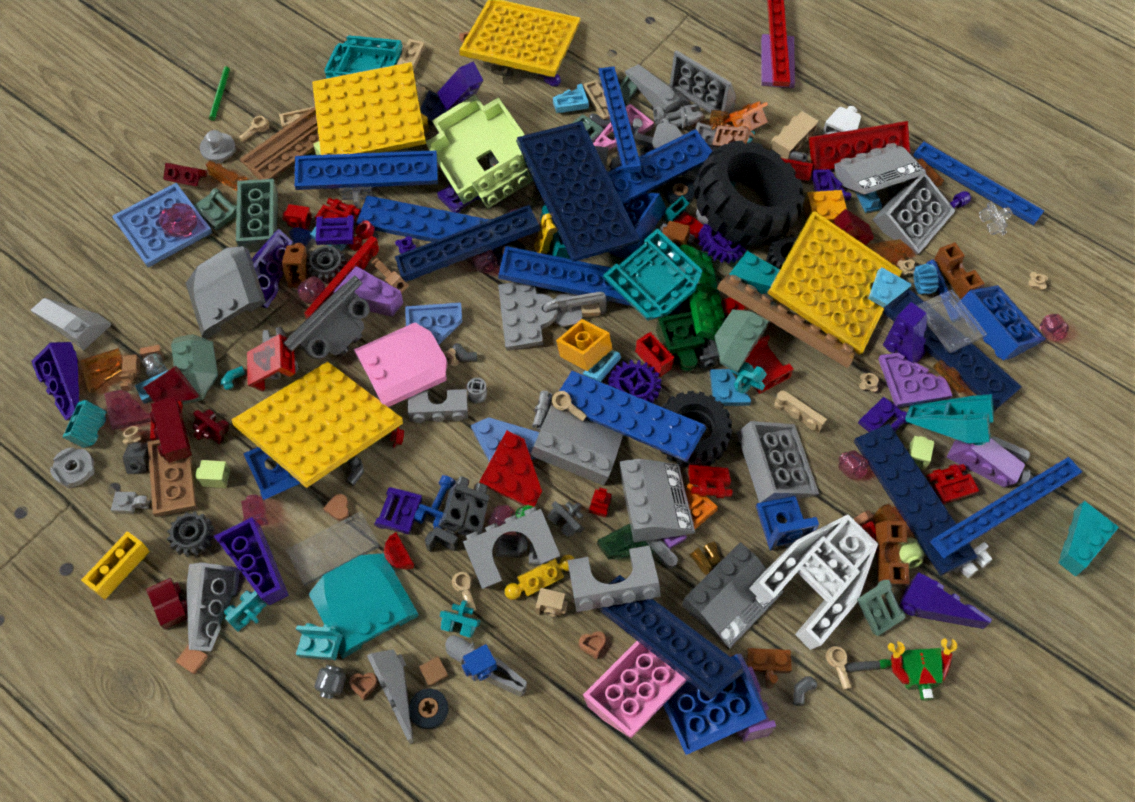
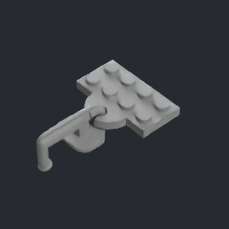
M635 118L631 126L635 143L653 149L683 136L676 126L667 123L657 125L654 137L637 133L638 129L643 125L639 118ZM697 122L695 129L710 149L714 151L716 148L712 143L717 128ZM702 165L683 174V178L695 181Z
M517 282L498 285L507 351L543 345L541 329L548 327L553 322L562 327L574 326L582 319V305L599 303L600 314H605L608 311L604 292L583 295L567 293L558 295L553 300L548 295L537 294L536 286Z

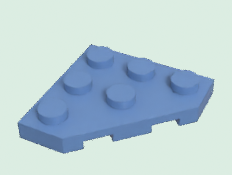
M461 303L405 306L406 326L417 323L431 331L438 345L462 323Z
M489 417L471 425V429L489 462L506 430L525 439L530 455L539 435L537 431Z

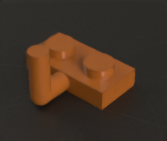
M748 648L747 667H752L754 672H765L766 687L771 689L778 681V676L774 673H791V650Z

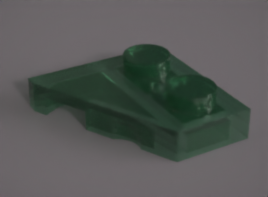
M630 523L597 541V545L608 560L630 559L629 549L649 546L646 541H633Z

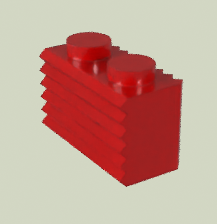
M649 332L636 341L635 352L645 363H648L647 366L649 368L654 367V373L658 372V378H660L672 369L674 356H671L672 353H669L667 348H664V345L657 340V337H654L655 335Z

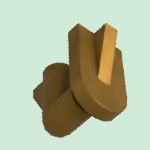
M715 541L703 547L710 557L709 559L705 557L699 547L689 554L705 575H708L712 571V567L721 562Z

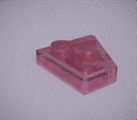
M117 390L104 393L112 430L151 422L150 415L143 411L138 402L133 400L127 391Z

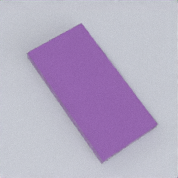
M762 34L761 86H773L769 34ZM787 36L790 85L786 88H794V36Z

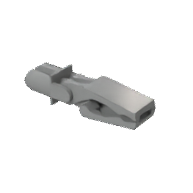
M456 635L447 638L445 643L447 654L460 662L461 665L464 664L463 656L475 649L473 642L469 643ZM493 657L497 663V669L494 671H500L510 680L502 679L491 672V675L485 681L521 697L526 692L527 682L500 659Z

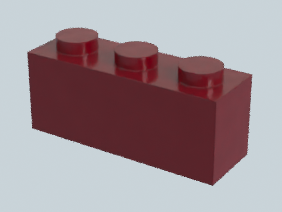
M175 396L151 403L152 411L149 413L152 422L156 424V428L153 431L156 439L160 441V445L157 446L160 456L165 457L168 463L192 456L181 408Z

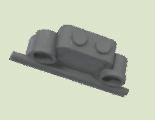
M354 275L288 336L289 338L284 342V345L291 352L299 346L313 359H320L326 355L335 356L339 354L343 356L349 350L348 345L352 341L356 343L363 336L361 333L364 330V323L360 319L368 315L369 305L354 292L363 283Z

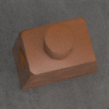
M302 243L288 245L285 249L282 265L288 288H307L308 270L306 263L308 262L306 247Z

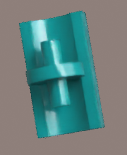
M246 590L240 597L241 604L237 607L230 605L224 610L225 619L237 632L251 621L257 624L259 620L256 616L267 605L256 591L252 593Z
M462 600L461 605L453 603L452 610L459 611L458 614L444 610L440 612L439 616L442 618L441 630L453 632L455 622L463 623L460 635L469 638L472 637L475 628L479 627L481 620L464 616L465 613L472 615L474 609L467 607V600Z

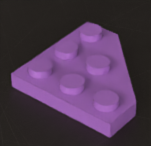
M900 353L879 356L878 360L897 408L951 399L952 393L945 378L929 373L927 368L916 362L914 364L904 359L905 356Z

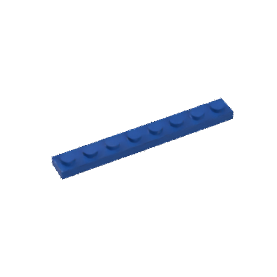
M923 142L913 155L918 159L922 158L928 165L1033 226L1044 212L1041 208L926 142Z

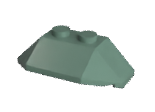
M733 309L714 336L720 356V364L737 373L771 321L753 310Z
M194 334L174 338L171 343L173 364L179 368L200 395L194 400H184L182 402L187 404L201 401L205 398L206 393L218 377L214 344L212 341Z

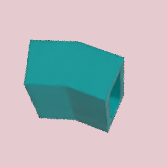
M681 196L664 212L663 220L667 223L675 221L684 211L686 212V207L690 203Z

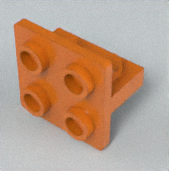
M757 101L753 104H747L742 107V110L730 113V117L725 119V122L732 121L734 127L746 126L752 131L768 122L762 109L768 103Z

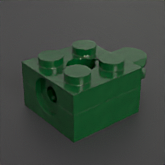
M692 312L658 318L656 333L660 343L664 345V348H667L669 353H672L671 356H674V360L678 359L680 368L683 371L691 372L695 370L698 362L696 355L703 353L705 341L703 337L696 335Z

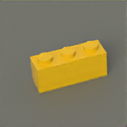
M127 531L81 581L103 600H106L150 551L143 542Z

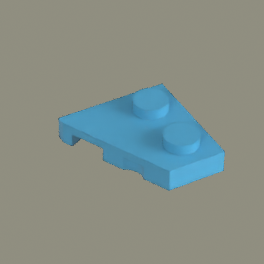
M730 369L710 370L712 396L716 397L715 401H721L724 406H750L751 399L747 393L743 394L735 390L734 383L736 378Z

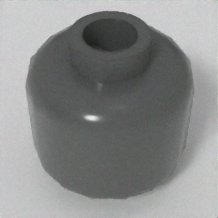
M326 665L325 668L319 670L314 687L317 691H320L321 697L332 699L333 695H340L342 693L346 680V674L342 672L343 668Z

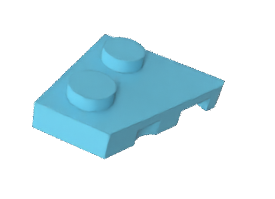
M578 84L577 89L573 91L569 89L563 94L553 97L556 113L589 109V102L582 84Z
M880 268L868 299L884 308L907 290L911 283L884 268Z

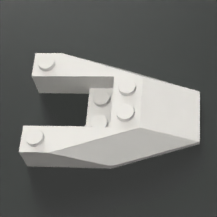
M846 515L796 540L749 589L765 604L774 599L792 577L798 573L824 599L795 634L810 650L824 643L858 602L857 599L860 597L878 543L849 515Z

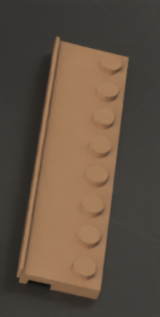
M315 107L240 158V162L259 180L274 179L295 164V156H307L314 151L313 144L319 141Z
M728 274L718 285L717 289L844 367L848 368L852 363L856 351H854L851 345L840 343L834 335L823 332L820 327L805 321V318L799 314L792 313L784 304H777L769 295H762L754 286L744 284L738 276Z

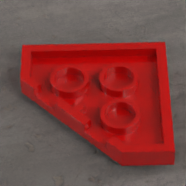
M506 430L479 483L486 485L487 488L522 506L530 505L535 507L542 489L525 439Z

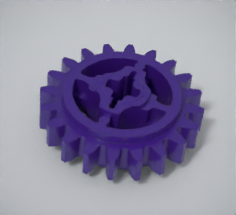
M704 224L698 233L699 245L704 246L702 251H707V256H713L714 260L719 259L721 263L724 260L728 264L731 261L735 263L737 260H740L746 251V246L743 242L734 243L725 239L726 235L720 231L715 232L708 224Z
M630 360L629 365L624 361L622 367L616 365V371H611L608 383L613 388L623 392L626 391L628 394L654 403V399H658L659 392L661 391V379H658V372L653 373L654 367L647 368V362L642 366L640 360L637 361V364Z

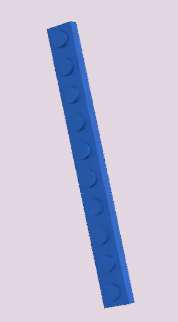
M615 66L598 68L623 174L640 172L641 163Z
M1067 457L933 538L930 543L945 559L1079 476L1082 471Z

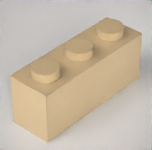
M801 111L798 116H794L788 126L785 125L778 136H774L771 141V149L780 154L781 158L789 159L790 154L798 151L809 137L815 133L818 120Z

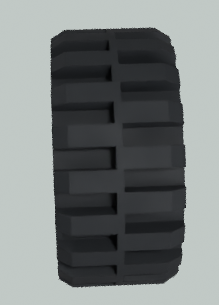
M688 391L687 394H684V392L678 393L676 398L674 396L670 397L667 403L663 404L662 408L689 419L701 421L711 432L710 437L698 442L687 462L667 454V459L670 462L674 460L680 467L683 464L687 465V468H689V465L705 466L706 463L710 466L715 463L716 459L719 460L723 456L732 434V419L729 418V411L723 409L724 404L721 401H715L716 397L712 395L706 396L705 392L699 391L698 394L694 393V391Z

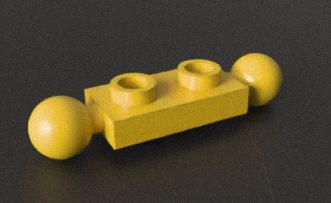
M564 555L560 559V563H557L554 558L517 577L519 584L510 583L505 587V596L510 600H516L520 597L522 591H524L526 596H529L539 591L540 588H545L564 578L562 570L569 571L568 560L575 558L572 555Z

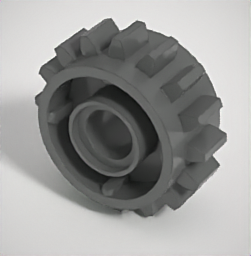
M325 245L310 252L311 255L307 257L306 267L309 275H312L314 280L317 279L320 283H329L343 269L347 261L344 253H341L339 248L335 249L334 246Z
M195 511L193 514L186 512L185 515L178 516L175 522H171L172 527L167 531L170 535L167 540L171 543V548L176 550L178 555L184 553L186 557L190 555L198 556V553L206 552L205 549L212 545L210 543L211 539H215L211 532L215 531V528L211 525L210 519H206L203 513L199 516ZM195 532L193 536L187 537L189 533Z

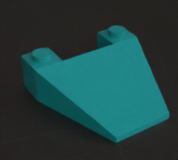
M992 394L911 405L905 420L911 424L965 443L984 445L986 442H990V423L994 421Z

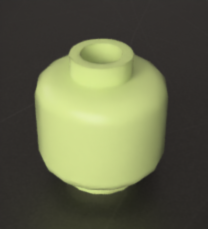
M907 537V542L902 544L899 555L902 563H908L909 568L912 569L922 564L925 553L917 539Z

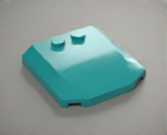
M348 35L346 37L347 41L343 44L338 43L335 46L324 69L326 79L397 65L402 54V41Z
M657 228L644 239V244L620 265L616 263L603 275V278L649 321L668 315L694 293L701 278L702 269Z
M384 553L360 555L324 574L309 593L323 623L336 627V631L343 635L339 647L342 659L362 648L361 645L397 625L401 627L419 616L392 566L386 560Z

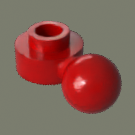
M365 220L357 226V235L353 237V244H348L351 250H359L362 247V240L373 235L374 226L369 221Z

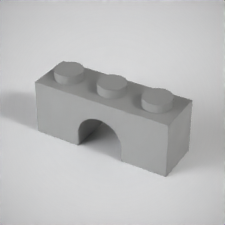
M467 389L447 390V399L441 404L431 403L428 391H423L408 398L410 422H442L444 420L461 421L468 419Z

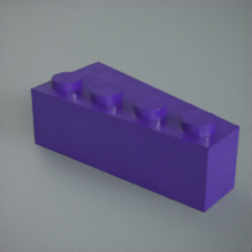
M253 517L214 536L263 601L268 605H272L289 596L261 525Z

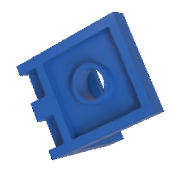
M259 447L243 453L260 489L263 500L300 484L297 479L278 463L274 469H267L265 461L271 457Z
M796 496L756 504L758 516L770 551L778 546L785 545V548L790 547L796 540L816 531L819 526L817 517L803 519ZM782 515L786 518L787 522L779 523L776 517Z

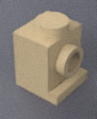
M540 588L535 614L540 615V611L550 617L566 614L568 601H565V593Z

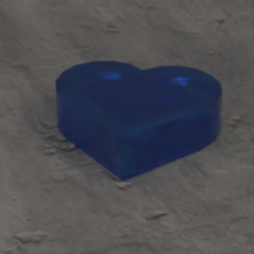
M294 227L289 231V235L293 244L302 243L306 247L311 239L310 233L312 231Z

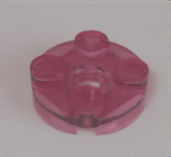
M183 203L173 204L172 208L168 210L165 208L159 216V223L163 232L174 237L190 236L198 221L192 208Z

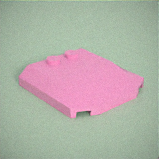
M412 323L354 349L379 400L387 407L447 381V359L431 331L417 323Z

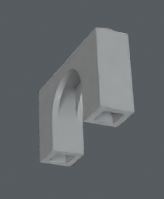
M536 507L524 511L525 516L517 518L514 515L504 519L506 523L501 526L495 523L485 527L486 532L478 534L476 531L466 535L467 540L463 541L482 589L502 581L493 558V546L498 537L504 533L516 531L526 535L531 540L541 564L560 556L541 509L536 510Z
M650 545L629 549L633 571L626 580L617 584H604L597 581L592 576L588 557L568 560L576 611H588L661 597L659 580Z

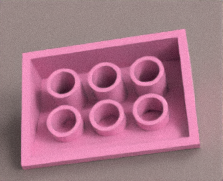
M636 641L583 696L587 706L603 721L632 738L687 680Z

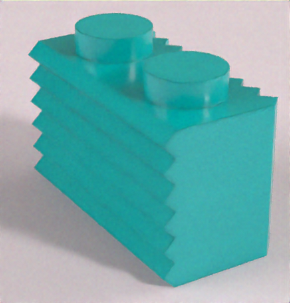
M87 400L78 402L62 438L82 448L94 445L99 436L97 434L99 428L106 422L105 414L107 411Z

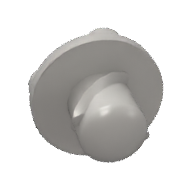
M211 130L204 136L200 144V152L206 160L215 164H221L236 152V147L231 136L217 130Z

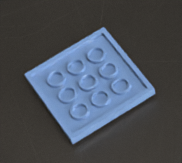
M177 183L112 216L147 268L212 234L211 228Z

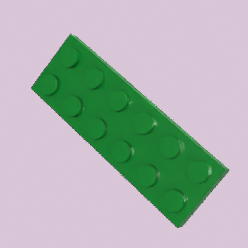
M682 244L679 249L702 269V275L697 288L689 296L696 335L715 341L714 336L724 323L725 315L719 290L717 289L718 285L712 258L707 256L708 253Z

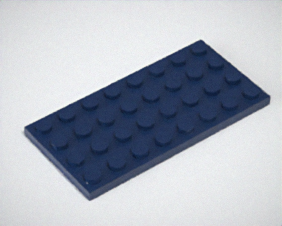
M582 121L517 137V145L553 218L552 220L556 224L558 233L572 262L639 242L640 238Z

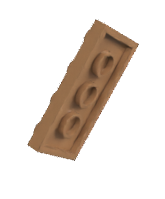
M187 434L188 440H189V444H190V448H191L190 437H189V435ZM160 441L148 442L153 515L158 517L197 509L192 456L168 463L165 457H161L157 446L160 445Z

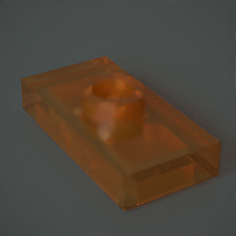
M939 360L933 365V368L957 392L962 393L968 387L959 377L960 373L955 368H950L943 360Z

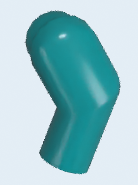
M240 366L232 369L225 374L221 380V385L223 384L225 390L234 387L232 380L246 375L243 367Z

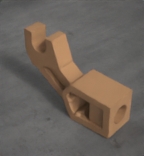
M377 257L371 262L386 277V282L400 290L401 293L409 287L395 271L391 272Z
M137 354L123 356V374L120 375L123 383H120V387L123 392L132 391L137 378H141V361Z

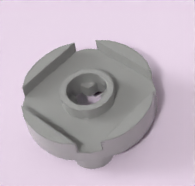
M74 447L59 452L53 459L54 464L50 469L53 478L60 485H64L67 488H74L83 484L95 473L94 460L85 449H75ZM71 464L77 465L74 470L68 471Z

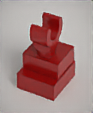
M599 487V490L595 489L588 513L606 518L612 494L607 493L605 488Z

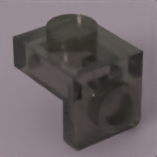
M491 63V73L503 76V84L506 85L508 80H511L513 77L512 67Z

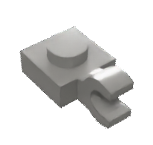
M115 492L111 511L114 514H134L135 508L149 509L151 501L147 500V496H138L136 492Z

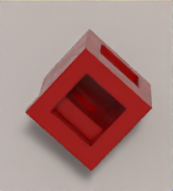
M288 204L287 210L283 212L282 219L287 222L288 226L303 228L304 232H308L312 215L309 207Z

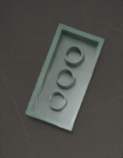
M274 179L237 181L236 243L238 247L244 246L248 248L249 252H258L277 231L278 191Z

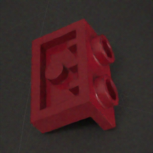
M165 162L163 180L198 186L200 176L207 177L208 170Z

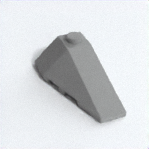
M639 64L625 71V74L637 85V88L653 107H662L664 113H670L679 110L681 106L690 105V102L681 91Z
M47 298L42 299L30 310L83 351L111 326V323L98 313Z
M203 562L189 564L187 578L189 650L211 652L221 629L220 624L225 615L224 610L228 608L232 596H235L238 589L240 570L237 567Z
M394 649L367 655L409 744L414 743L409 714L406 676L403 669L406 663L402 655H396Z

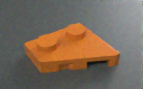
M689 483L686 487V497L694 529H697L718 510V506L707 497L691 494V487L693 485Z

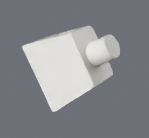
M849 106L847 109L839 107L826 121L822 134L858 129L861 115L857 113V109L854 106Z

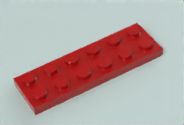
M908 121L809 137L811 163H813L812 170L834 169V164L841 162L842 159L854 158L857 154L869 153L872 149L884 148L887 144L891 143L904 147L910 154Z

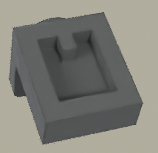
M705 338L703 356H700L698 363L699 368H711L717 365L719 353L714 341Z

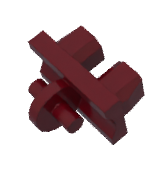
M210 409L203 413L199 410L193 412L195 416L192 427L195 430L194 437L198 440L204 437L206 439L211 438L216 443L221 444L224 434L229 431V423L224 419L218 423L214 422L216 415Z

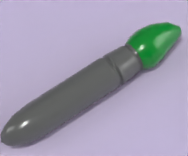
M880 659L879 661L846 663L844 666L846 671H862L879 668L886 669L892 666L891 660Z

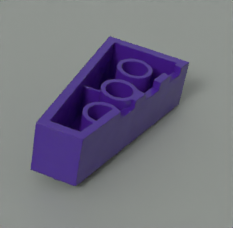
M474 61L459 67L437 92L447 111L477 94L484 80Z

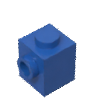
M486 644L463 656L464 664L461 667L466 677L471 676L473 681L478 679L479 681L485 680L491 675V672L497 669V663Z

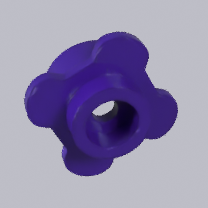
M410 236L395 242V245L399 247L400 254L416 248Z

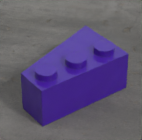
M910 302L897 316L882 346L891 353H900L905 356L904 359L913 364L915 362L918 363L926 354V350H924V344L926 343L924 332L927 325V313Z

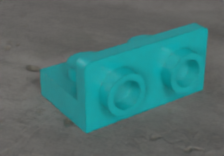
M306 623L305 626L297 625L296 630L302 635L295 655L300 658L336 660L343 637L342 634L336 631V627L324 624L323 627H318L311 623Z

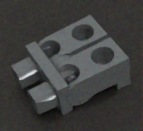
M460 476L455 485L449 490L444 513L438 526L453 532L458 530V534L464 536L476 531L478 534H481L487 502L490 495L486 494L487 486L477 483L474 489L468 488L470 480Z

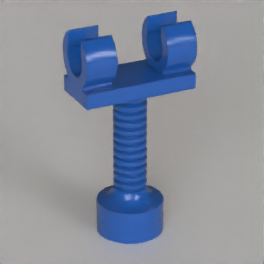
M446 475L441 476L438 483L441 488L431 508L423 504L419 505V509L414 516L416 522L422 524L426 514L435 517L433 528L439 527L443 512L438 510L447 491L456 483L453 478Z

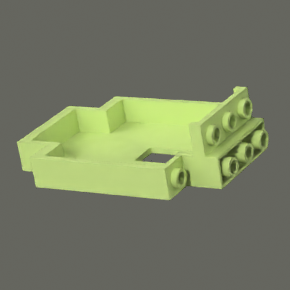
M475 94L432 120L439 134L427 140L426 145L430 151L437 150V163L463 204L479 196L488 209L533 181L516 142L517 137L525 134L499 97L483 106ZM492 151L499 163L484 172L477 160Z

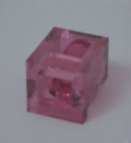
M253 494L247 496L246 500L241 501L244 521L253 517L261 526L269 524L262 496L258 497V495Z

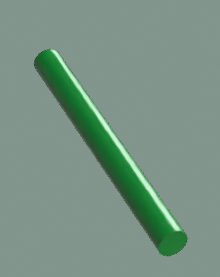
M227 66L223 68L209 114V120L211 121L216 119L229 76L230 68Z

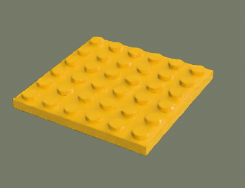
M488 0L459 49V55L531 73L543 74L548 77H555L578 29L580 17L504 0Z
M412 62L312 81L321 155L383 153L426 144Z
M813 211L767 294L810 323L820 327L825 333H830L837 337V341L840 343L851 345L854 351L860 355L863 353L884 310L883 307L868 299L877 272L880 268H884L900 277L902 270Z
M328 361L231 419L233 426L306 488L403 424L402 417L382 404L381 401Z

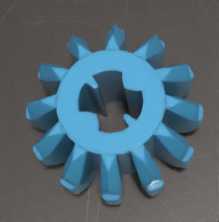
M933 264L916 266L913 272L915 290L918 294L927 295L936 292L939 286V279L935 266Z

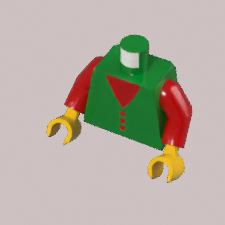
M943 638L941 646L944 648V651H941V648L905 650L904 644L897 641L898 647L895 650L894 644L889 643L888 649L893 653L891 655L893 674L902 684H905L906 689H918L921 701L933 700L932 688H937L945 681L951 665V652L957 649L956 641L952 639L951 645L947 647V639Z

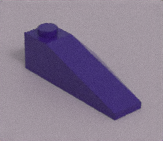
M277 229L252 258L266 301L261 306L263 308H268L278 293L279 288L277 287L280 278L283 276L282 261L286 246L292 245L293 242L280 229Z
M50 342L31 362L38 380L45 383L47 386L46 392L48 395L54 396L56 407L67 421L71 419L79 402L78 358L72 342Z
M919 572L910 581V584L906 586L899 602L900 609L910 616L984 629L992 621L990 617L974 606L961 603L960 597L955 593L950 595L945 592L942 584Z

